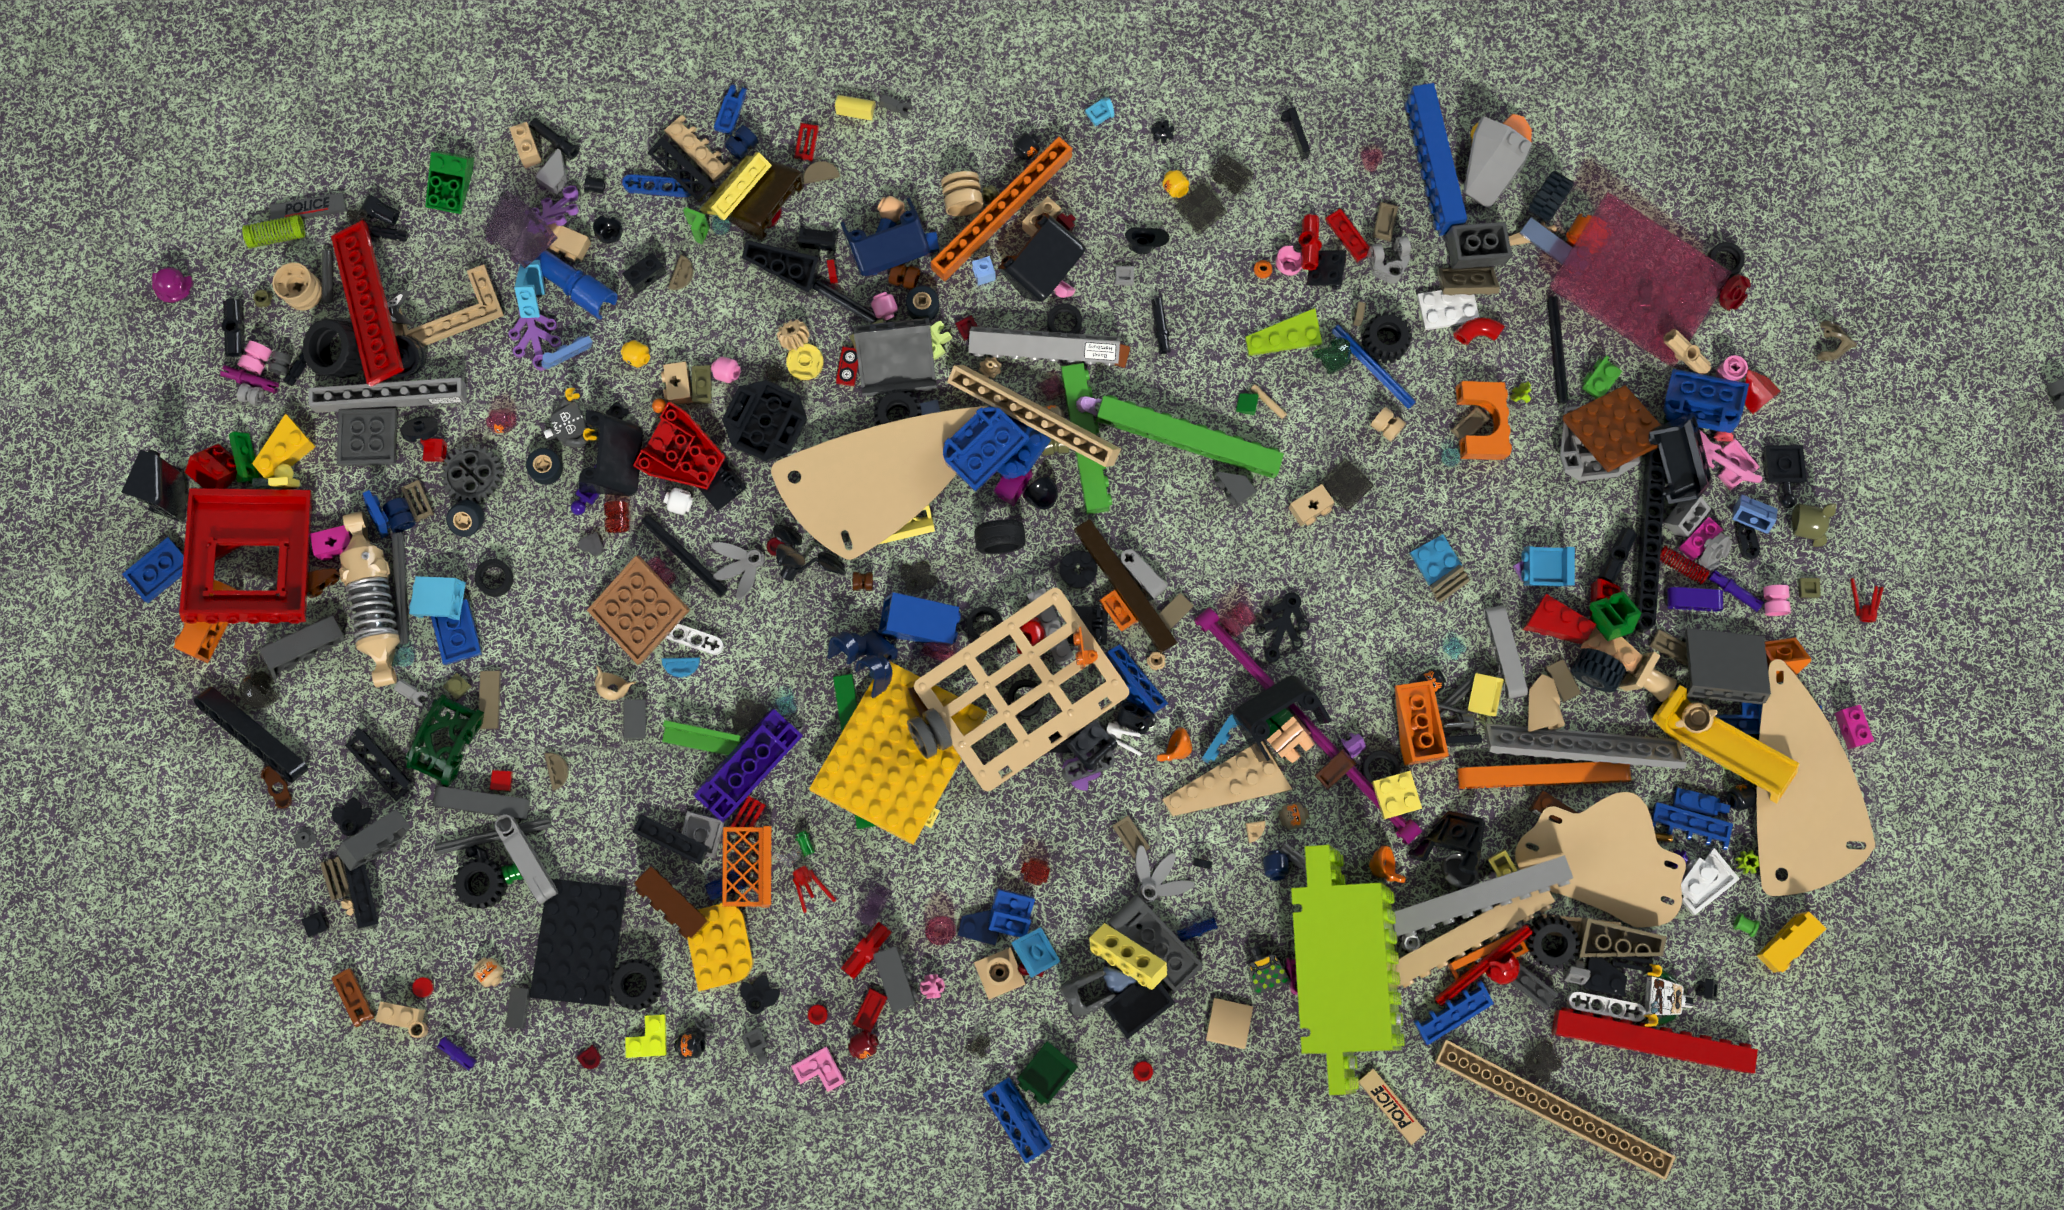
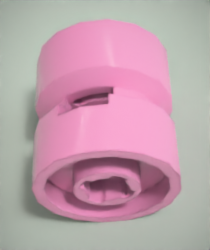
M249 341L244 350L246 354L241 356L237 365L251 373L261 375L265 367L264 362L268 361L272 351L264 345Z
M1737 355L1728 357L1717 368L1716 377L1738 382L1748 370L1745 359Z
M1788 585L1763 587V597L1767 600L1764 603L1766 616H1783L1791 613L1790 602L1787 601L1790 597Z

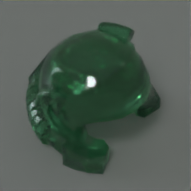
M1342 337L1330 341L1332 347L1316 349L1311 352L1315 358L1321 359L1322 365L1327 369V374L1341 371L1351 363L1350 356L1352 352L1350 342Z

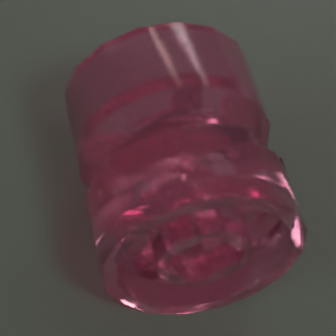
M659 556L647 562L668 587L675 581L677 576L671 569L665 568L666 564Z
M1241 601L1232 608V613L1227 612L1220 618L1223 627L1235 638L1244 631V627H1249L1256 621L1253 612Z

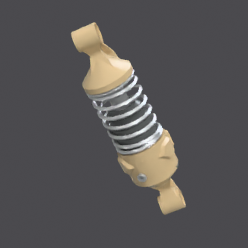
M364 511L343 515L346 531H350L353 536L348 547L339 555L341 562L339 573L341 582L345 584L346 592L351 594L348 601L352 602V606L349 609L356 612L351 616V619L358 621L353 625V628L363 629L354 634L357 638L355 641L356 648L372 657L375 661L376 667L372 671V679L376 688L397 683V676L392 663L395 657V647L400 642L398 631L394 629L397 624L392 620L395 617V614L391 611L393 604L389 602L392 599L391 595L388 594L390 587L387 585L389 583L388 576L390 575L389 564L384 559L383 549L371 543L368 539V521ZM387 613H388V614H391V617L388 618V619H387V618H381L382 616H384V615L387 614ZM388 622L393 624L391 627H383Z

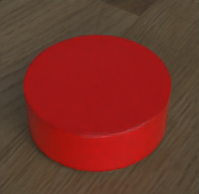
M425 977L416 979L412 986L413 993L421 998L430 996L434 990L432 980Z
M813 1005L808 1010V1019L812 1024L821 1025L828 1018L827 1009L822 1005Z
M1140 1061L1135 1064L1133 1075L1139 1081H1148L1153 1075V1068L1150 1063Z

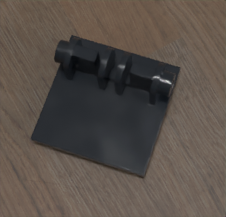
M1347 250L1319 251L1318 266L1315 270H1308L1306 285H1331L1332 289L1338 290L1343 283Z
M723 461L708 489L697 487L717 512L747 489L725 461Z
M1095 605V607L1072 606L1098 645H1107L1108 613L1103 605ZM1073 634L1068 637L1069 644H1074Z

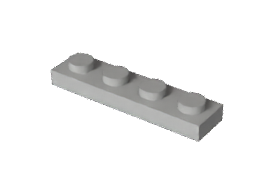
M1045 587L1027 594L1029 602H1033L1046 593ZM1053 606L1036 616L1045 628L1047 637L1061 628ZM1064 639L1050 649L1056 665L1074 658L1067 639Z

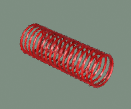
M1666 545L1661 550L1660 561L1662 560V563L1667 564V566L1670 565V568L1673 566L1672 569L1676 567L1675 571H1681V574H1686V577L1689 575L1691 580L1694 579V582L1697 580V583L1700 585L1706 580L1710 570H1705V567L1703 568L1700 564L1697 565V563L1692 562V560L1684 557V555L1681 556V554L1673 551V549L1670 550V547L1668 548Z

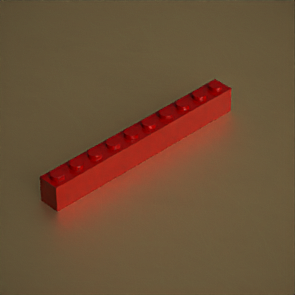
M1561 1007V1010H1556L1554 1013L1552 1035L1755 1074L1758 1049L1751 1048V1044L1739 1042L1738 1046L1731 1044V1040L1719 1039L1718 1042L1713 1041L1711 1036L1699 1035L1698 1038L1693 1037L1691 1032L1680 1031L1677 1034L1672 1033L1671 1028L1660 1027V1030L1652 1029V1026L1646 1027V1023H1640V1026L1632 1025L1633 1021L1620 1019V1022L1613 1021L1611 1016L1601 1015L1600 1018L1593 1017L1591 1012L1581 1011V1014L1573 1013V1009Z

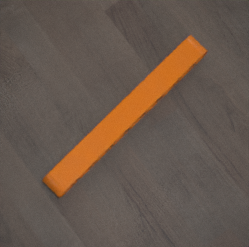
M1610 762L1464 767L1457 769L1459 789H1465V787L1467 789L1485 788L1484 786L1486 788L1504 787V785L1505 787H1522L1523 785L1543 786L1542 784L1546 786L1562 785V783L1563 785L1581 784V782L1583 784H1595L1601 781L1602 783L1632 781L1630 764H1613Z

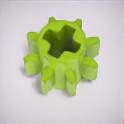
M1750 850L1747 854L1745 851H1741L1740 855L1742 857L1735 858L1738 861L1736 869L1741 868L1743 874H1747L1749 871L1752 874L1756 873L1755 868L1760 867L1759 856H1755L1753 850ZM1748 859H1750V861H1751V863H1749V865L1746 864V862L1748 861Z

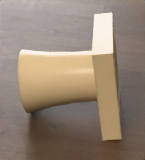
M1656 652L1641 654L1643 660L1634 675L1627 672L1619 688L1624 691H1630L1644 687L1660 702H1663L1669 697L1672 690L1675 689L1677 680L1654 669L1660 658L1659 654Z
M1011 947L974 962L989 1000L1026 985L1022 975L1018 972V964ZM997 969L1003 970L1004 973L1002 976L999 977L996 975Z

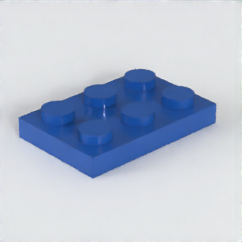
M167 537L122 573V575L146 603H149L182 576L184 554Z
M467 599L463 600L460 620L431 616L444 665L482 655L470 604Z

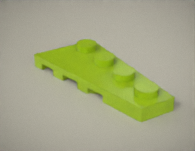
M1311 309L1246 336L1248 356L1322 345L1316 309Z

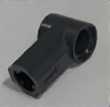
M372 195L366 197L359 209V212L366 217L376 218L391 226L396 224L400 215L399 210L384 204Z

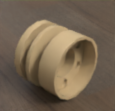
M971 171L955 172L941 180L942 191L945 196V209L948 215L965 216L982 210L984 203L982 193L979 191L981 188L977 173Z
M291 262L285 264L273 276L272 285L276 294L296 310L305 311L312 309L322 298V283L305 266L299 263Z

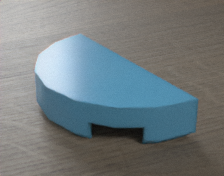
M700 657L661 658L662 665L667 673L679 678L693 674L699 667L701 659Z

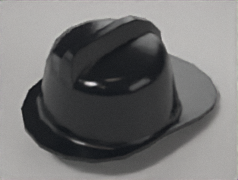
M1133 227L1129 228L1125 233V238L1129 242V249L1143 255L1150 253L1155 247L1167 244L1170 239L1169 234L1165 230L1158 228Z

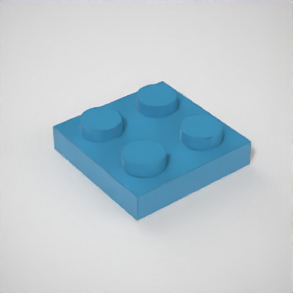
M1443 534L1409 553L1429 586L1458 565L1462 566Z
M1041 927L1011 943L1031 978L1061 962Z

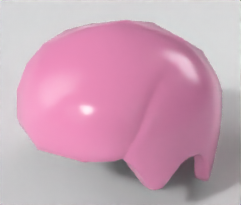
M1283 246L1278 251L1275 260L1277 269L1287 276L1298 274L1302 270L1301 252H1296L1293 246Z

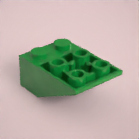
M443 151L431 152L425 207L457 214L462 213L473 174V157Z

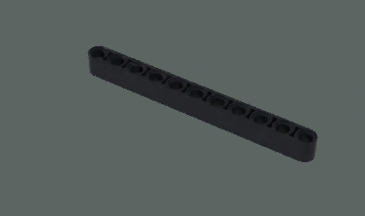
M1659 447L1645 453L1635 605L1641 612L1635 629L1641 633L1647 632L1655 626L1657 614L1664 510L1663 488L1665 487L1666 480ZM1652 455H1657L1659 461L1654 460ZM1651 473L1657 474L1658 479H1654ZM1650 491H1654L1657 494V497H1653L1650 494ZM1649 509H1653L1656 515H1651ZM1647 527L1653 528L1654 534H1651ZM1646 545H1650L1653 548V552H1649ZM1645 563L1651 565L1652 571L1646 569ZM1644 582H1648L1651 589L1645 588ZM1643 600L1649 603V608L1643 605ZM1641 619L1647 620L1648 627L1641 623Z

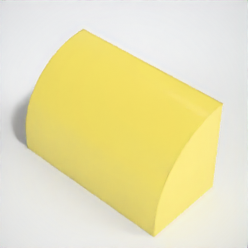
M838 95L835 102V110L837 115L872 121L876 103L871 100Z
M1475 673L1467 711L1496 716L1504 679Z

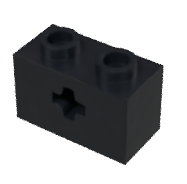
M652 252L622 274L625 281L637 295L667 273L664 266Z

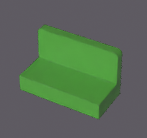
M684 207L683 212L688 224L692 225L691 231L695 241L703 244L710 229L705 214Z

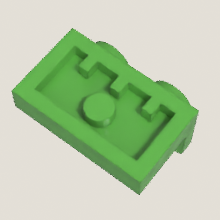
M1607 355L1603 360L1599 358L1593 366L1595 371L1592 374L1589 372L1583 379L1585 384L1582 389L1596 399L1604 396L1622 373V370L1607 361L1609 359Z

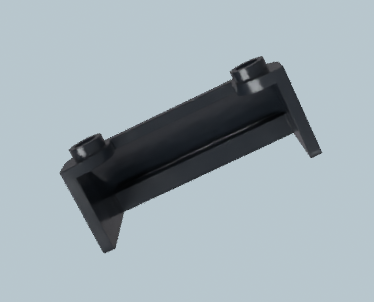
M586 410V424L594 428H600L596 468L587 467L580 472L579 492L633 496L638 491L640 470L633 465L642 450V428L636 424L598 411Z
M1688 413L1653 428L1648 436L1650 444L1658 445L1668 480L1667 487L1663 488V495L1667 498L1668 504L1699 499L1712 482L1696 416L1694 413Z

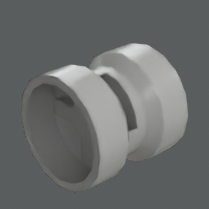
M246 383L240 385L237 393L238 401L250 402L254 406H259L264 396L263 388H253Z

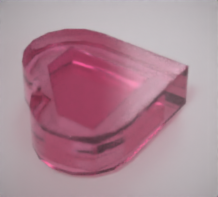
M1379 149L1360 153L1363 166L1368 172L1375 171L1383 159V153Z

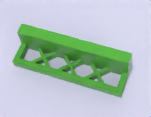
M666 720L663 723L665 731L662 742L728 756L743 740L740 735Z

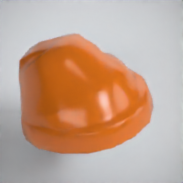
M1178 727L1174 731L1168 743L1166 753L1158 754L1157 761L1184 759L1191 754L1192 743L1185 728Z
M1388 845L1381 846L1375 851L1372 859L1369 861V867L1373 875L1385 878L1389 882L1405 883L1406 877L1395 873V857L1392 849Z

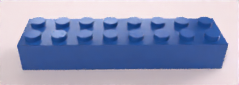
M1429 83L1412 87L1405 102V111L1410 115L1409 127L1414 132L1413 144L1418 148L1417 161L1422 165L1421 177L1426 182L1425 194L1430 198L1431 202L1429 203V211L1431 214L1433 213L1435 219L1433 220V227L1435 231H1438V236L1446 235L1452 226L1464 225L1467 215L1435 84Z

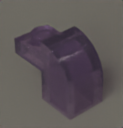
M876 882L869 891L865 902L857 911L855 918L860 920L861 923L872 927L882 915L893 891Z

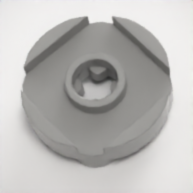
M1719 533L1714 539L1709 538L1704 544L1705 551L1698 563L1709 570L1716 569L1721 564L1719 562L1721 557L1726 558L1731 549L1732 540H1730V537Z

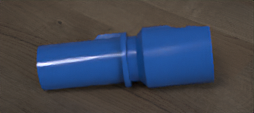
M546 249L541 250L535 256L534 260H540L543 276L560 287L565 295H571V300L597 319H602L599 310L603 302L616 305L618 298L616 292L591 275H584L581 270H575Z

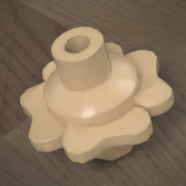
M986 357L985 361L980 362L981 368L979 371L987 378L994 379L996 375L1001 373L1000 368L1002 364L995 357L992 359Z

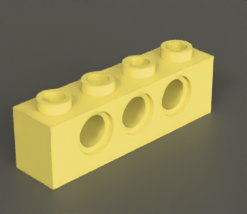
M1106 923L1089 938L1090 950L1094 955L1102 957L1111 966L1119 968L1126 976H1131L1142 986L1153 990L1167 976V962Z

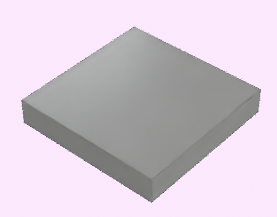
M687 811L681 833L709 846L706 857L715 859L726 821L722 822L718 818Z

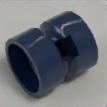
M742 125L735 132V136H731L724 145L738 160H742L748 154V149L752 150L759 143V140L749 128Z
M396 498L383 505L382 509L389 519V525L393 533L403 532L416 525L414 516L409 512L410 507L405 498Z

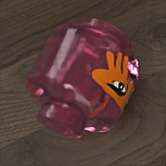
M508 408L493 409L486 418V424L493 433H508L516 426V416Z

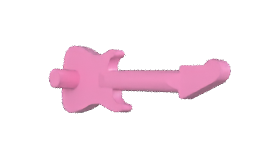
M1700 431L1710 468L1713 469L1715 467L1712 464V460H1715L1742 477V481L1760 483L1762 481V476L1755 475L1749 470L1745 471L1716 453L1717 449L1720 450L1722 448L1721 445L1712 443Z

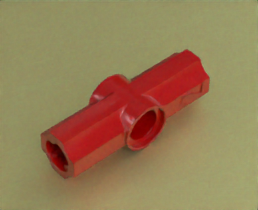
M1308 214L1302 219V234L1299 236V243L1302 245L1301 267L1304 270H1315L1318 266V252L1322 247V242L1319 240V217L1317 215Z
M878 922L867 937H864L853 950L854 953L841 969L855 979L865 965L874 959L873 954L880 951L879 948L892 932Z

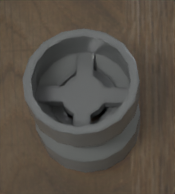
M274 351L272 354L273 361L269 363L268 370L275 374L286 376L288 372L287 365L291 363L292 357L288 354Z

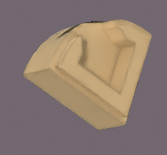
M1265 821L1245 824L1248 843L1258 840L1265 829Z

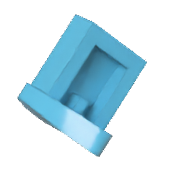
M1104 97L1087 108L1085 113L1094 126H1097L1106 119L1114 117V108L1110 98Z

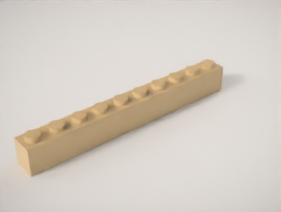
M954 365L947 383L994 408L1001 409L1005 414L1104 467L1114 466L1121 448L965 365Z
M1537 890L1531 892V897L1520 900L1518 896L1512 898L1513 903L1504 906L1498 904L1492 910L1479 914L1420 946L1418 949L1400 957L1399 964H1396V972L1400 973V985H1397V988L1401 985L1404 988L1414 983L1413 979L1418 976L1422 979L1430 975V970L1436 966L1438 969L1443 968L1449 964L1447 960L1453 957L1457 960L1465 956V951L1469 948L1476 950L1483 946L1482 941L1486 939L1492 941L1500 936L1499 932L1506 929L1508 932L1518 927L1517 922L1523 920L1525 923L1533 919L1535 912L1540 910L1543 913L1551 909L1550 904L1554 903L1555 900L1550 891L1539 894Z

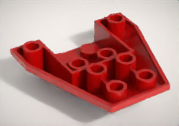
M668 401L659 417L661 421L647 446L641 450L633 466L649 476L708 489L726 456L685 410Z

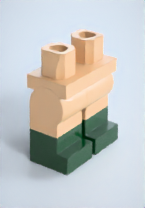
M1289 706L1266 720L1270 727V734L1266 740L1278 752L1281 758L1286 757L1291 763H1294L1301 757L1295 749L1296 746L1300 744L1305 751H1308L1315 745L1309 736L1311 732L1306 729Z

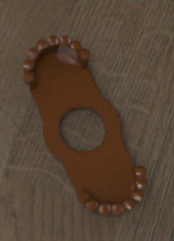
M264 767L260 775L268 786V793L273 796L276 802L275 806L280 809L288 808L292 804V797L288 791L286 781L271 767ZM281 783L283 785L282 792L274 793L273 785Z

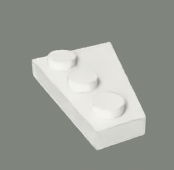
M1715 848L1710 850L1704 861L1718 870V875L1698 903L1694 904L1684 895L1682 896V903L1692 915H1696L1739 880V877Z

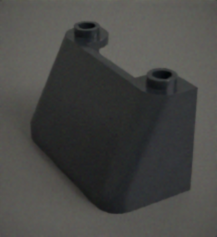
M1042 213L1036 218L1035 227L1038 230L1017 256L1004 257L997 268L1023 298L1038 302L1044 301L1050 296L1086 249L1079 239L1048 213Z
M140 449L121 493L150 505L148 510L153 513L184 523L187 512L185 475L182 473V469L169 464L159 457L160 453L149 449L147 452Z

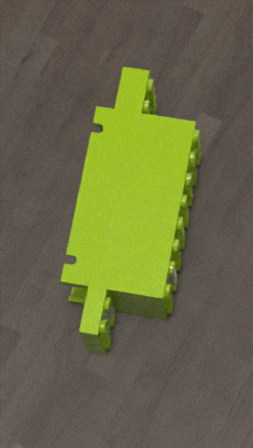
M1330 845L1305 846L1307 887L1291 888L1292 904H1300L1303 907L1301 912H1293L1300 1029L1307 1028L1310 1030L1308 1037H1300L1301 1054L1326 1053L1329 1095L1354 1094L1356 1089H1359V1078L1355 1077L1358 1061L1357 1056H1354L1353 1052L1402 1050V1046H1405L1404 1034L1400 1032V1026L1403 1025V1014L1399 1013V1005H1402V996L1397 990V985H1400V973L1396 972V964H1399V955L1394 949V944H1397V932L1393 931V924H1396V914L1391 907V904L1395 903L1394 892L1382 883L1345 885V875L1341 873V867H1344V857L1338 850Z

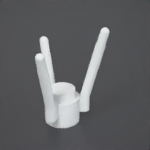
M1116 721L1114 723L1109 722L1107 734L1114 738L1121 747L1141 756L1142 753L1117 739H1121L1123 734L1140 737V733L1124 730L1123 726L1119 725Z

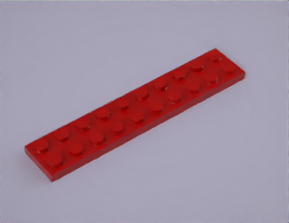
M361 220L332 235L331 239L366 382L372 387L404 371L368 226L366 222Z

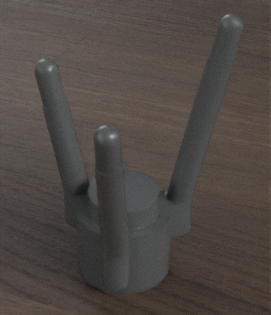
M1437 703L1438 708L1459 714L1455 716L1454 723L1444 724L1445 727H1448L1443 728L1444 733L1473 728V714H1467V710L1456 709Z

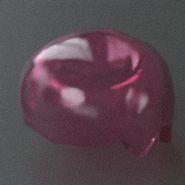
M937 915L926 924L925 935L930 943L937 946L945 945L955 937L956 925L950 918L944 915Z

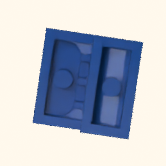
M997 888L991 908L988 930L1016 937L1026 935L1031 923L1030 915L1035 898Z

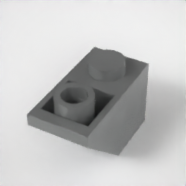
M1225 472L1216 473L1215 485L1219 490H1224L1230 505H1235L1238 508L1256 495L1257 490L1246 476Z

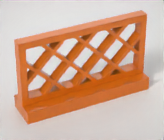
M771 826L723 827L722 907L769 908L771 906ZM727 832H735L740 839L732 845L727 840ZM750 832H758V841L754 845L745 838ZM741 840L750 847L743 855L735 848ZM732 849L740 856L734 864L727 859V854ZM751 850L758 855V860L753 865L745 858ZM742 859L750 866L744 874L735 867ZM732 869L740 876L734 884L727 879V873ZM752 869L758 874V880L754 884L745 877ZM741 879L750 886L743 894L735 887ZM731 889L740 896L735 902H726L727 893ZM753 889L758 894V902H750L745 895Z

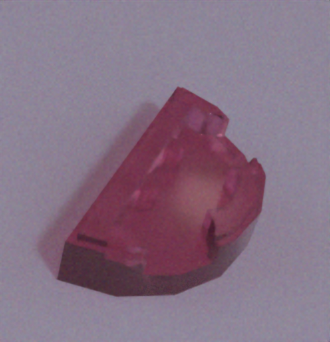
M928 642L922 646L919 654L944 662L953 656L955 652L941 643Z

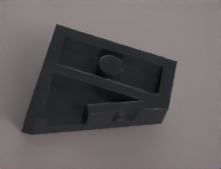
M1588 957L1586 970H1590V978L1585 983L1583 989L1624 997L1627 976L1602 957Z

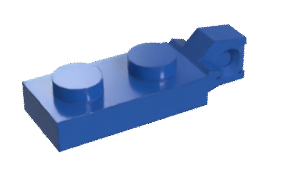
M1682 788L1675 789L1673 807L1707 816H1717L1718 812L1726 814L1730 811V805L1720 803V799L1715 796Z

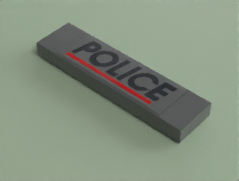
M343 192L269 205L271 220L287 218V216L290 217L297 214L300 215L301 219L347 212Z

